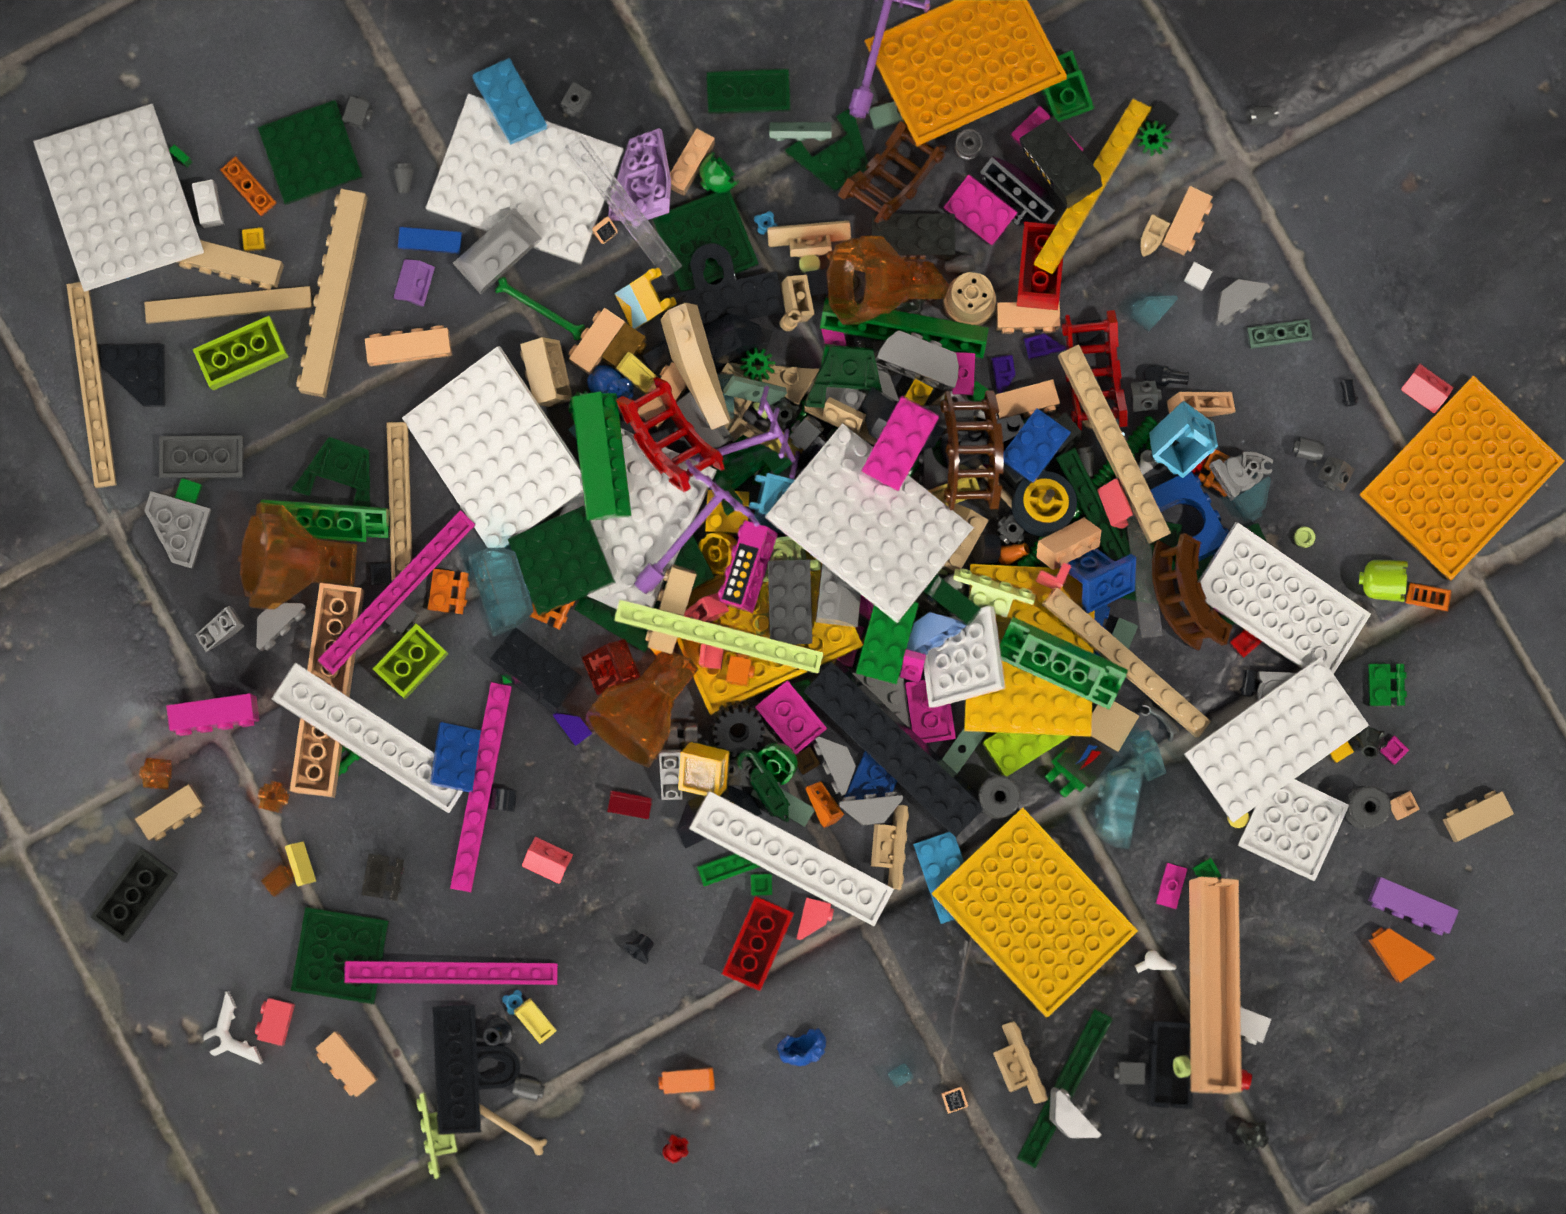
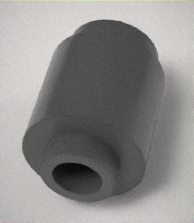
M1300 437L1299 440L1294 441L1292 452H1295V457L1312 461H1316V459L1321 460L1325 444L1320 443L1318 440Z
M522 1077V1079L516 1078L513 1095L537 1102L538 1098H543L545 1086H542V1081L526 1077Z

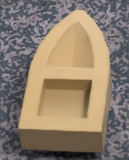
M1155 214L1151 215L1141 238L1142 256L1145 257L1151 254L1164 241L1172 224L1171 222Z

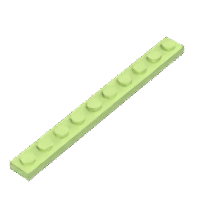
M619 600L614 619L617 622L813 673H819L823 652Z

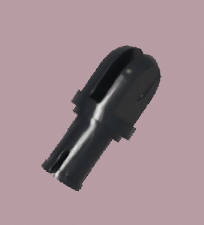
M1151 365L1143 373L1144 380L1156 381V386L1167 387L1169 383L1188 385L1189 372L1171 371L1169 366Z

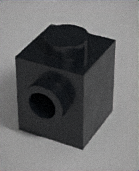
M826 269L805 272V275L807 274L811 299L814 302L824 301L826 297H829V291L833 290L832 280L827 278Z

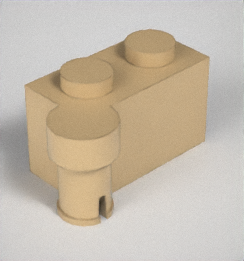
M807 274L787 276L780 283L786 313L780 320V326L785 331H792L798 322H806L814 315Z

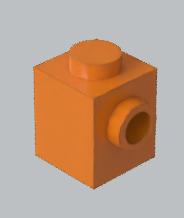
M736 654V657L730 656L726 677L727 683L748 687L749 679L753 678L755 673V666L752 665V660L748 659L749 656L743 654Z

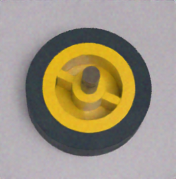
M1042 471L1034 483L1024 478L1018 485L1012 498V512L1017 523L1028 533L1043 537L1049 536L1068 526L1077 507L1076 494L1071 484L1061 475L1049 471Z

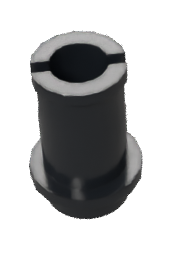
M1353 379L1341 381L1340 385L1344 397L1342 403H1345V407L1357 405L1359 398L1355 394Z
M1243 670L1242 688H1239L1242 696L1253 697L1254 693H1256L1254 686L1257 671Z

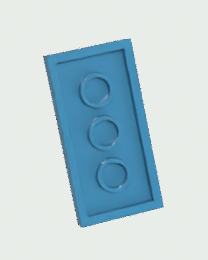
M506 59L473 74L475 84L510 145L547 129L545 120L510 59Z
M948 832L913 844L940 924L954 920V918L931 893L964 863L955 836Z

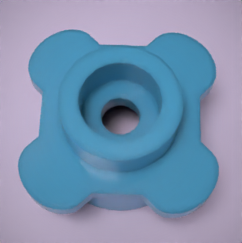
M768 211L755 216L754 222L758 225L757 231L759 234H765L769 227H777V224L774 223V214Z
M515 990L509 996L505 995L502 999L510 1015H514V1010L525 1002L522 999V992L519 990Z

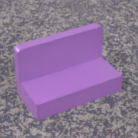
M405 259L394 299L424 306L435 267L419 260Z

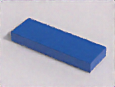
M400 227L398 249L460 254L462 232Z

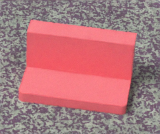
M1419 364L1401 390L1431 412L1436 413L1448 398L1453 387Z
M1114 479L1097 489L1111 526L1123 529L1129 525L1127 518L1131 517L1133 513L1120 480Z
M1063 563L1056 577L1040 571L1036 582L1052 590L1057 587L1060 589L1071 566Z
M701 644L700 667L722 670L724 649Z
M535 837L527 851L522 866L556 883H560L573 854Z

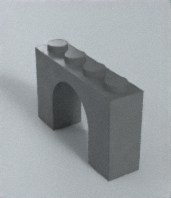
M923 405V407L939 415L936 424L946 429L945 416L941 412L940 405ZM955 410L956 422H974V410ZM932 448L920 452L919 464H923V472H919V484L923 485L926 490H930L948 483L949 468L936 460Z

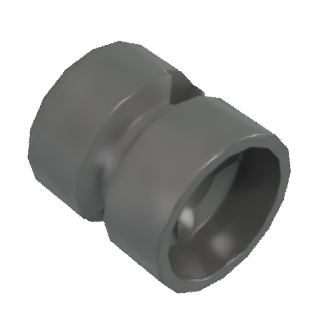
M966 129L958 134L954 150L957 157L962 161H973L979 156L983 143L979 132L973 129Z
M668 723V750H680L681 747H686L689 742L698 744V723H685L684 726H681L680 723ZM684 734V738H678V735Z

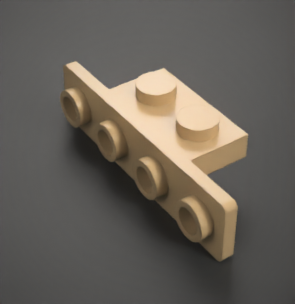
M849 221L767 228L769 247L789 245L791 257L832 253L831 242L851 239Z
M831 397L825 402L824 408L804 407L805 412L838 428L843 423L863 440L873 445L878 440L869 435L865 421L866 414Z
M898 805L894 810L893 826L874 824L871 866L889 868L888 886L897 890H901L904 881L903 864L906 859L904 853L907 841L906 826L909 819L908 806Z
M1015 1021L1002 1025L1009 1046L993 1054L1009 1092L1027 1085L1035 1104L1046 1101L1048 1099L1046 1089L1040 1082L1037 1068L1033 1065L1030 1058L1029 1049L1021 1037L1020 1028L1016 1025Z

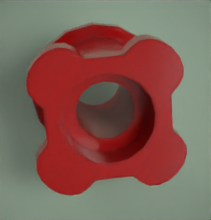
M671 1135L669 1137L670 1143L666 1144L662 1150L666 1160L671 1163H677L682 1157H686L689 1154L687 1150L689 1142L686 1138H678L675 1135Z

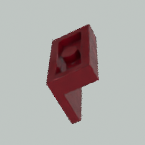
M610 791L607 812L649 820L653 799Z

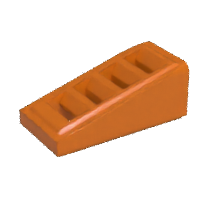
M1409 583L1406 604L1448 612L1452 591ZM1415 589H1419L1417 601L1413 600ZM1425 590L1427 591L1426 601L1422 602L1423 592ZM1432 592L1436 593L1434 604L1430 603ZM1441 594H1444L1443 605H1439Z
M821 781L805 788L823 828L835 824L844 816V813Z

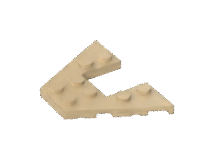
M727 363L718 377L731 423L724 426L734 440L732 442L742 435L751 438L764 433L742 420L753 401L724 394L723 389L732 376L744 378L743 374L747 371L740 370V366L745 364ZM752 365V367H756V370L761 369L760 365ZM772 366L770 368H773L775 372L774 374L767 373L770 379L767 381L763 376L761 378L764 383L786 387L787 394L784 398L799 406L817 376L819 369Z

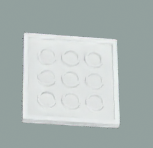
M987 606L981 608L973 622L961 629L958 635L949 637L944 641V644L928 651L924 664L929 707L935 708L1005 689L994 607ZM956 616L949 617L961 621Z
M1293 779L1254 808L1237 846L1315 881L1349 805Z

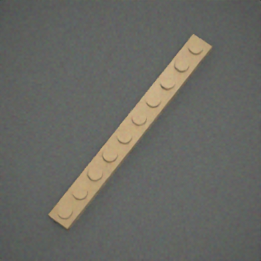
M81 282L67 284L94 486L95 488L115 486L117 482L90 290L84 292Z
M1058 587L1054 588L1042 604L1103 658L1128 669L1126 678L1195 738H1199L1211 721Z

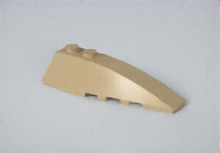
M683 303L667 310L660 320L671 358L711 430L731 423L698 306Z

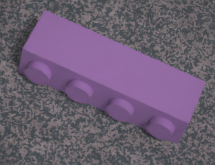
M1377 877L1368 901L1373 903L1372 907L1384 911L1385 908L1391 910V915L1400 919H1404V916L1412 919V924L1422 928L1424 925L1431 927L1430 931L1440 936L1443 933L1450 934L1459 912L1455 908L1382 877Z

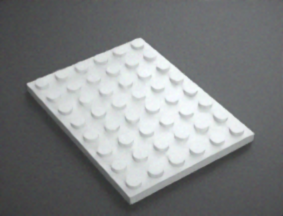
M468 94L426 210L489 231L513 208H516L542 238L533 248L582 264L593 235L592 228L597 224L621 159L623 148L545 121L547 129L510 145L486 101Z
M153 104L33 141L84 292L204 253Z
M500 346L493 349L402 417L466 516L475 524L474 528L492 555H496L510 545L508 542L509 538L533 528L583 492L579 464Z
M842 423L767 513L765 518L890 618L898 622L974 527L908 475L899 491L861 472L873 447Z
M621 428L632 516L591 520L616 583L587 596L615 609L618 607L619 600L654 608L660 589L663 588L666 581L662 579L652 592L649 591L645 594L635 586L636 577L648 563L652 565L657 563L692 523L709 486L692 476L689 480L690 490L684 493L668 481L670 477L665 473L660 474L651 464L632 435L634 434ZM664 447L661 449L670 459L679 455V453ZM691 458L687 459L691 461L693 466L699 463ZM686 461L677 465L681 469H689L685 463ZM707 467L700 472L705 476L709 475L713 480L716 470ZM583 492L564 505L560 516L585 506ZM679 551L674 555V557H673V558L668 562V564L663 568V569H664V572H663L664 575H665L666 569H671V566H672V564H674V562H675V560H676V558H677V556H678V554H679Z

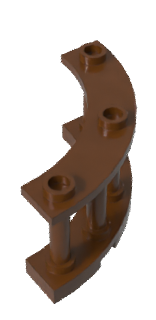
M904 120L899 122L885 143L888 146L881 155L877 153L867 164L866 168L868 169L864 173L859 171L849 177L838 194L844 200L856 197L879 213L874 220L876 223L883 220L887 221L908 199L912 200L918 191L917 188L935 164H939L945 156V145L936 146L935 149L927 143L917 146L930 155L921 169L898 153V147L903 140H908L916 146ZM889 159H894L916 175L908 185L884 169V165ZM875 176H880L902 192L895 198H892L874 186L871 180ZM861 189L863 191L867 190L868 192L876 196L878 199L883 201L885 204L882 206L881 204L873 200L871 197L863 193Z
M946 391L944 400H941L940 409L944 413L948 434L946 454L949 456L947 489L944 490V501L948 503L950 510H954L956 499H985V501H988L990 509H998L1002 485H998L999 474H1003L1002 425L997 423L996 419L999 407L995 392L986 391L985 397L981 401L953 402L950 391ZM955 410H981L984 412L986 420L956 422ZM957 430H986L989 443L987 445L959 446ZM987 453L989 455V467L987 469L959 470V454ZM987 477L988 479L987 488L984 490L957 491L958 478Z
M1184 533L1180 534L1176 547H1170L1159 540L1155 543L1152 559V578L1159 607L1173 631L1195 650H1200L1203 639L1211 638L1221 646L1227 645L1232 625L1223 620L1214 609L1211 610L1205 601L1207 598L1201 582L1197 580L1196 569H1198L1201 542ZM1174 555H1176V570H1172ZM1177 578L1181 593H1175L1172 579ZM1184 601L1190 615H1186L1179 602Z

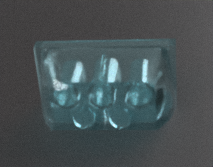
M487 548L468 557L493 637L501 635L525 622L533 613V607L516 553L506 548Z
M1145 765L1120 766L1108 770L1105 773L1103 785H1099L1097 797H1101L1100 804L1096 805L1094 810V817L1097 818L1095 834L1105 843L1116 848L1130 849Z

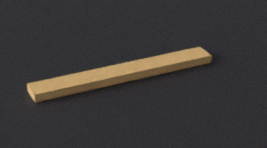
M310 286L145 302L147 324L312 308Z
M405 422L387 423L392 581L412 561L409 431Z

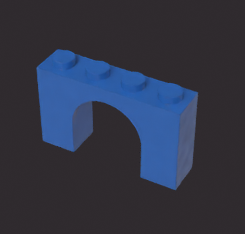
M1190 471L1184 478L1177 476L1150 491L1160 512L1178 504L1190 505L1200 512L1204 521V528L1193 537L1201 542L1199 562L1218 551L1229 530L1223 528L1218 511L1212 509L1210 505L1211 499L1207 492L1203 493L1199 477L1196 474L1193 475L1192 471Z

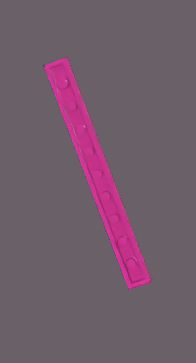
M460 510L317 661L333 675L475 524Z
M492 682L490 685L480 735L473 791L469 792L451 889L472 892L512 686Z
M345 961V983L557 985L558 963Z

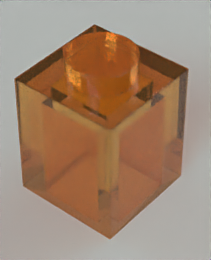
M279 865L261 880L273 897H278L296 881L293 878L292 869L289 866L284 867V865Z

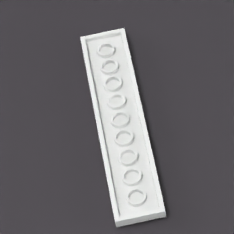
M294 663L272 697V700L445 812L450 813L463 791L430 785L434 753L297 663Z
M708 791L689 829L872 926H875L894 890Z

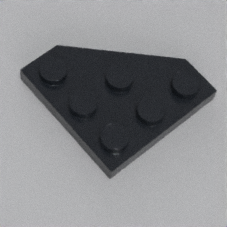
M164 344L101 345V366L144 407H165Z

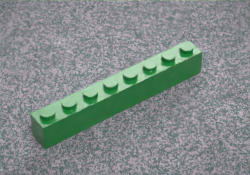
M825 298L820 325L821 329L880 340L888 339L897 331L910 335L911 333H916L923 336L922 340L930 342V340L937 341L942 344L943 348L956 353H975L977 358L984 357L989 330L987 327Z

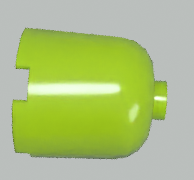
M1372 560L1368 562L1364 572H1360L1359 584L1363 585L1365 595L1372 599L1404 602L1405 598L1401 594H1406L1407 574L1406 569H1403V567H1408V561Z

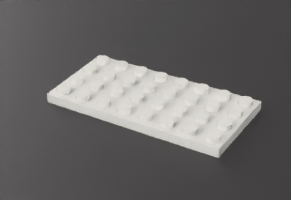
M1238 522L1234 523L1198 581L1201 582L1207 598L1205 601L1209 606L1302 669L1318 657H1322L1334 674L1371 615L1368 611Z
M1318 657L1186 751L1184 755L1231 822H1235L1368 727L1369 724L1322 657Z

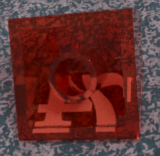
M625 639L608 643L582 657L597 696L640 678Z

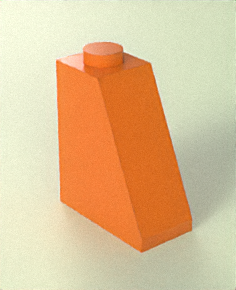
M1380 927L1371 933L1373 937L1369 939V942L1396 982H1402L1435 960L1433 955L1390 928L1383 930Z
M713 1067L662 1072V1077H658L659 1089H664V1094L715 1089Z

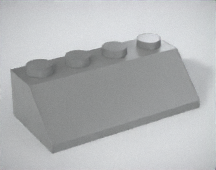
M822 563L816 623L857 627L861 594L854 593L837 584L838 575Z

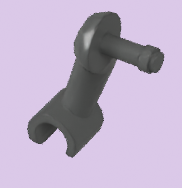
M1144 700L1142 706L1148 708H1141L1140 713L1143 716L1151 714L1160 719L1170 733L1168 741L1172 742L1174 734L1179 733V728L1166 713L1153 707L1150 700Z

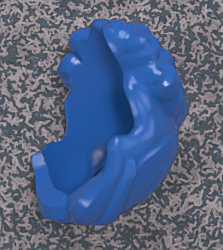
M598 366L587 378V385L591 392L616 393L617 399L622 396L630 399L633 396V384L627 378H623L611 366Z
M809 1029L807 1034H803L798 1038L787 1035L778 1043L777 1050L780 1059L784 1063L794 1066H806L821 1058L825 1053L824 1048L826 1047L827 1040L821 1029Z

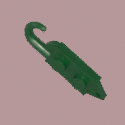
M742 751L737 758L738 768L740 770L743 769V758L750 757L756 767L750 773V783L770 816H775L784 822H789L788 806H790V803L770 770L766 768L762 759L755 751Z

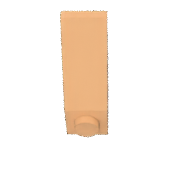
M1179 392L1167 400L1169 414L1182 401L1188 403L1205 417L1236 412L1232 392Z

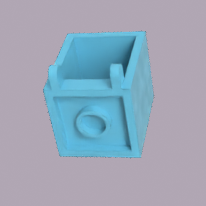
M1182 401L1149 432L1153 459L1158 463H1163L1173 474H1178L1182 478L1218 447L1214 422L1185 401ZM1177 440L1179 443L1173 446L1172 443Z
M767 473L766 477L756 475L755 481L762 482L759 490L757 503L750 502L749 508L755 510L754 515L759 525L769 527L777 533L785 534L767 520L765 516L795 480Z

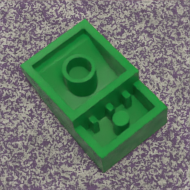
M1073 50L1057 56L1067 75V79L1041 90L1052 117L1054 116L1058 122L1095 109Z

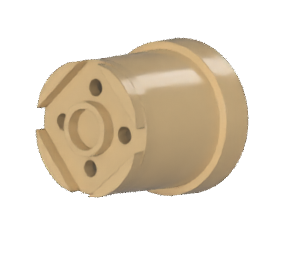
M967 272L955 278L948 285L943 296V308L951 321L981 326L994 314L996 294L986 276L980 273ZM957 290H962V293L959 294ZM983 293L987 294L986 298L982 297ZM968 304H972L973 307L969 308Z

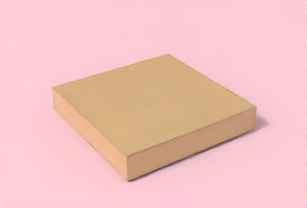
M1115 701L1110 710L1097 704L1092 712L1091 737L1119 752L1139 715Z

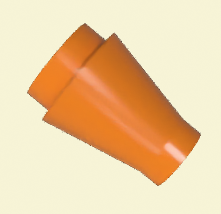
M1027 543L1001 546L998 560L1002 565L1006 564L1009 566L1025 555H1028L1030 553Z

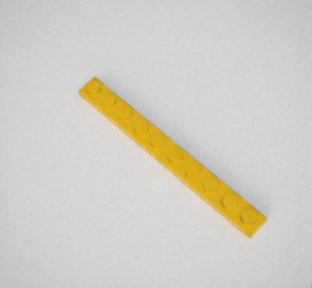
M1132 99L1093 164L1101 175L1103 186L1065 210L1036 258L1035 266L1051 274L1054 273L1140 130V127L1151 112V107Z

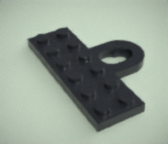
M717 243L703 244L694 251L691 257L694 289L658 296L660 302L666 298H675L677 304L669 309L683 303L697 305L703 327L730 313L749 320L785 312L777 271L736 279L729 252ZM708 258H715L718 265L724 271L722 280L716 284L708 283L703 276L705 262ZM667 310L659 314L660 319L667 312Z
M475 1005L432 1007L438 1135L481 1133L479 1090L502 1089L514 1083L520 1072L519 1059L511 1049L504 1046L477 1047ZM484 1058H493L496 1061L503 1062L505 1070L492 1078H485L479 1073L478 1065Z

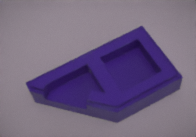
M1045 334L1024 338L1028 359L1066 351L1064 345L1054 341Z
M1013 355L992 358L997 394L1003 393L1016 376Z
M553 714L575 746L592 735V732L579 716Z

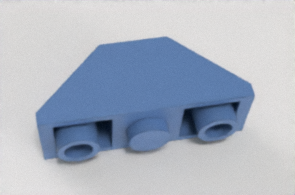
M930 612L913 624L906 650L927 655L928 651L934 647L941 646L949 637L958 635L961 632L960 630L967 625L962 621Z

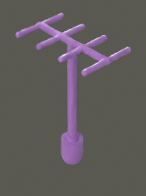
M884 0L862 84L858 89L853 90L849 105L850 115L865 118L866 114H869L874 95L870 92L869 86L892 1L899 2V7L907 4L924 9L923 12L927 13L930 9V0H925V3L916 0Z
M765 386L760 398L758 414H762L763 410H765L771 422L769 432L716 450H719L723 456L778 438L781 443L779 457L783 458L786 453L787 457L792 461L789 478L794 479L800 451H796L795 455H793L787 443L790 430L786 429L783 434L777 422L780 409L775 408L774 413L772 412L767 401L769 387ZM700 455L691 457V459L697 462L704 460Z
M690 460L685 462L696 480H701L708 485L715 493V496L662 558L653 565L648 563L636 577L635 586L645 594L649 591L652 592L665 577L663 568L723 498L733 506L735 511L742 512L756 527L759 526L758 520L748 506H743L732 497L729 491H724L716 485L709 475L705 476L693 466Z

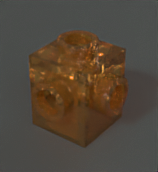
M146 758L144 766H141L139 771V778L143 779V787L168 790L172 778L171 760Z
M271 781L270 784L264 783V787H260L257 799H260L258 808L282 814L283 806H287L290 794L287 793L288 789L282 788L283 783ZM275 793L276 797L272 800L271 796Z

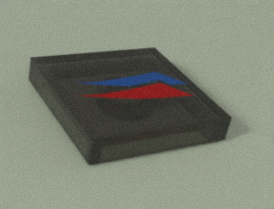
M1076 736L1057 761L1090 788L1112 760L1113 756L1091 737Z

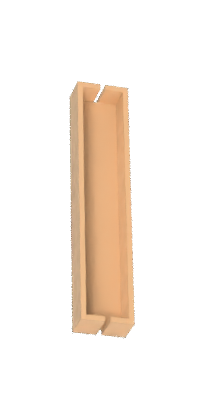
M1198 877L1189 880L1191 1092L1232 1094L1241 1092L1239 880Z

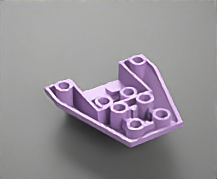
M659 128L629 140L610 198L608 217L611 220L643 222L669 213L671 177L663 134Z

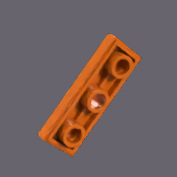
M236 156L220 169L261 217L277 204ZM250 183L251 187L246 189L245 185Z

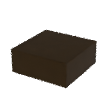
M811 747L796 755L797 767L802 775L821 765Z

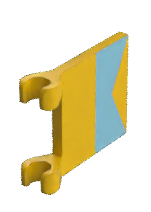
M660 268L650 269L643 276L615 293L630 326L634 329H637L677 304L674 297L666 298L660 302L651 281L662 275Z

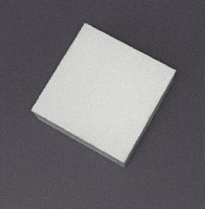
M1194 262L1184 282L1202 291L1213 271Z

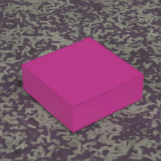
M1394 735L1387 741V747L1380 750L1393 765L1409 751Z

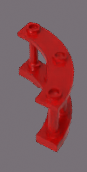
M1115 310L1106 311L1107 319H1104L1103 322L1072 325L1070 316L1065 315V324H1062V334L1066 336L1067 350L1073 347L1072 333L1099 330L1107 332L1108 341H1105L1104 344L1080 346L1083 354L1100 352L1109 354L1110 365H1106L1104 368H1094L1091 371L1094 377H1111L1112 388L1102 391L1105 399L1110 398V400H1114L1115 407L1111 411L1114 418L1118 420L1119 427H1127V406L1124 390L1121 389L1120 379H1122L1120 360L1117 357L1119 343L1118 321ZM1065 373L1066 382H1069V379ZM1070 383L1074 411H1071V418L1082 431V420H1088L1085 412H1081L1079 400Z
M655 377L653 380L656 389L635 401L624 396L616 399L625 423H630L635 431V434L632 436L642 452L660 474L665 473L670 477L668 481L685 493L691 489L689 480L693 474L690 472V469L684 470L677 465L699 454L704 460L694 465L696 469L702 471L713 465L722 471L725 469L722 462L723 456L719 450L706 443L697 434L692 423L686 420L672 395L671 385L667 381ZM660 396L666 410L643 422L638 413V408ZM671 417L679 430L658 442L654 441L648 429ZM684 436L692 447L672 459L668 458L661 449Z

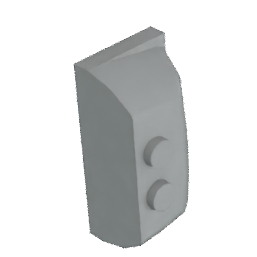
M513 208L454 261L453 264L473 287L482 294L536 246L542 238L516 208Z
M897 331L886 339L879 351L874 353L876 364L912 379L916 378L944 392L955 388L959 369L957 355L955 352L943 348L942 344L937 341L930 340V342L922 340L923 336L911 333L910 335Z

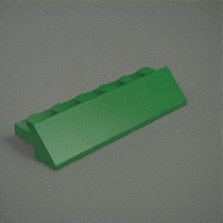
M600 391L572 397L587 520H606L608 518L632 516L616 393H601Z
M261 500V519H263L264 530L283 531V536L357 542H367V537H389L390 511L387 508Z
M1012 617L999 645L1002 661L1109 710L1128 673V669L1015 617Z

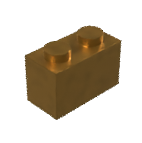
M625 323L601 356L602 360L616 369L627 352L636 356L637 353L641 354L647 346L645 343L646 337Z

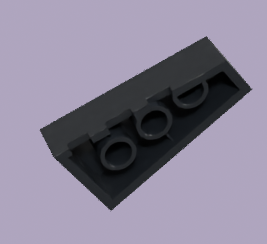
M1020 415L997 420V423L1002 425L1003 452L1024 426ZM957 430L959 446L987 445L989 443L986 430ZM946 433L941 435L940 451L949 468V456L946 454L948 434ZM987 453L959 454V470L977 469V467L985 463L986 465L989 464V455Z

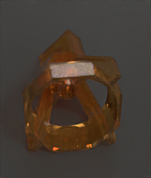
M883 236L851 238L836 245L834 251H828L827 258L830 260L827 271L829 306L843 325H858L879 316L880 313H890L900 304L907 302L908 299H945L949 284L932 262L905 261ZM854 270L865 272L866 277L864 299L862 304L859 305L855 301L853 292Z
M258 503L256 505V515L251 516L242 540L241 555L238 556V562H241L240 578L245 596L250 597L249 606L251 608L274 610L311 583L354 586L357 544L318 540L283 505ZM332 559L333 562L336 563L335 567L330 566V561Z
M661 651L638 680L606 688L589 709L585 718L587 721L586 726L594 730L603 741L628 760L650 768L658 758L665 741L670 735L671 710L675 703L674 700L698 671L697 666L690 658L674 652L670 654Z

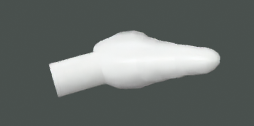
M1146 450L1141 453L1138 467L1142 475L1152 470L1156 464L1163 463L1156 462L1152 457V451Z
M1153 950L1146 953L1145 961L1135 965L1138 973L1148 968L1152 970H1175L1177 968L1175 964L1163 959L1157 951Z

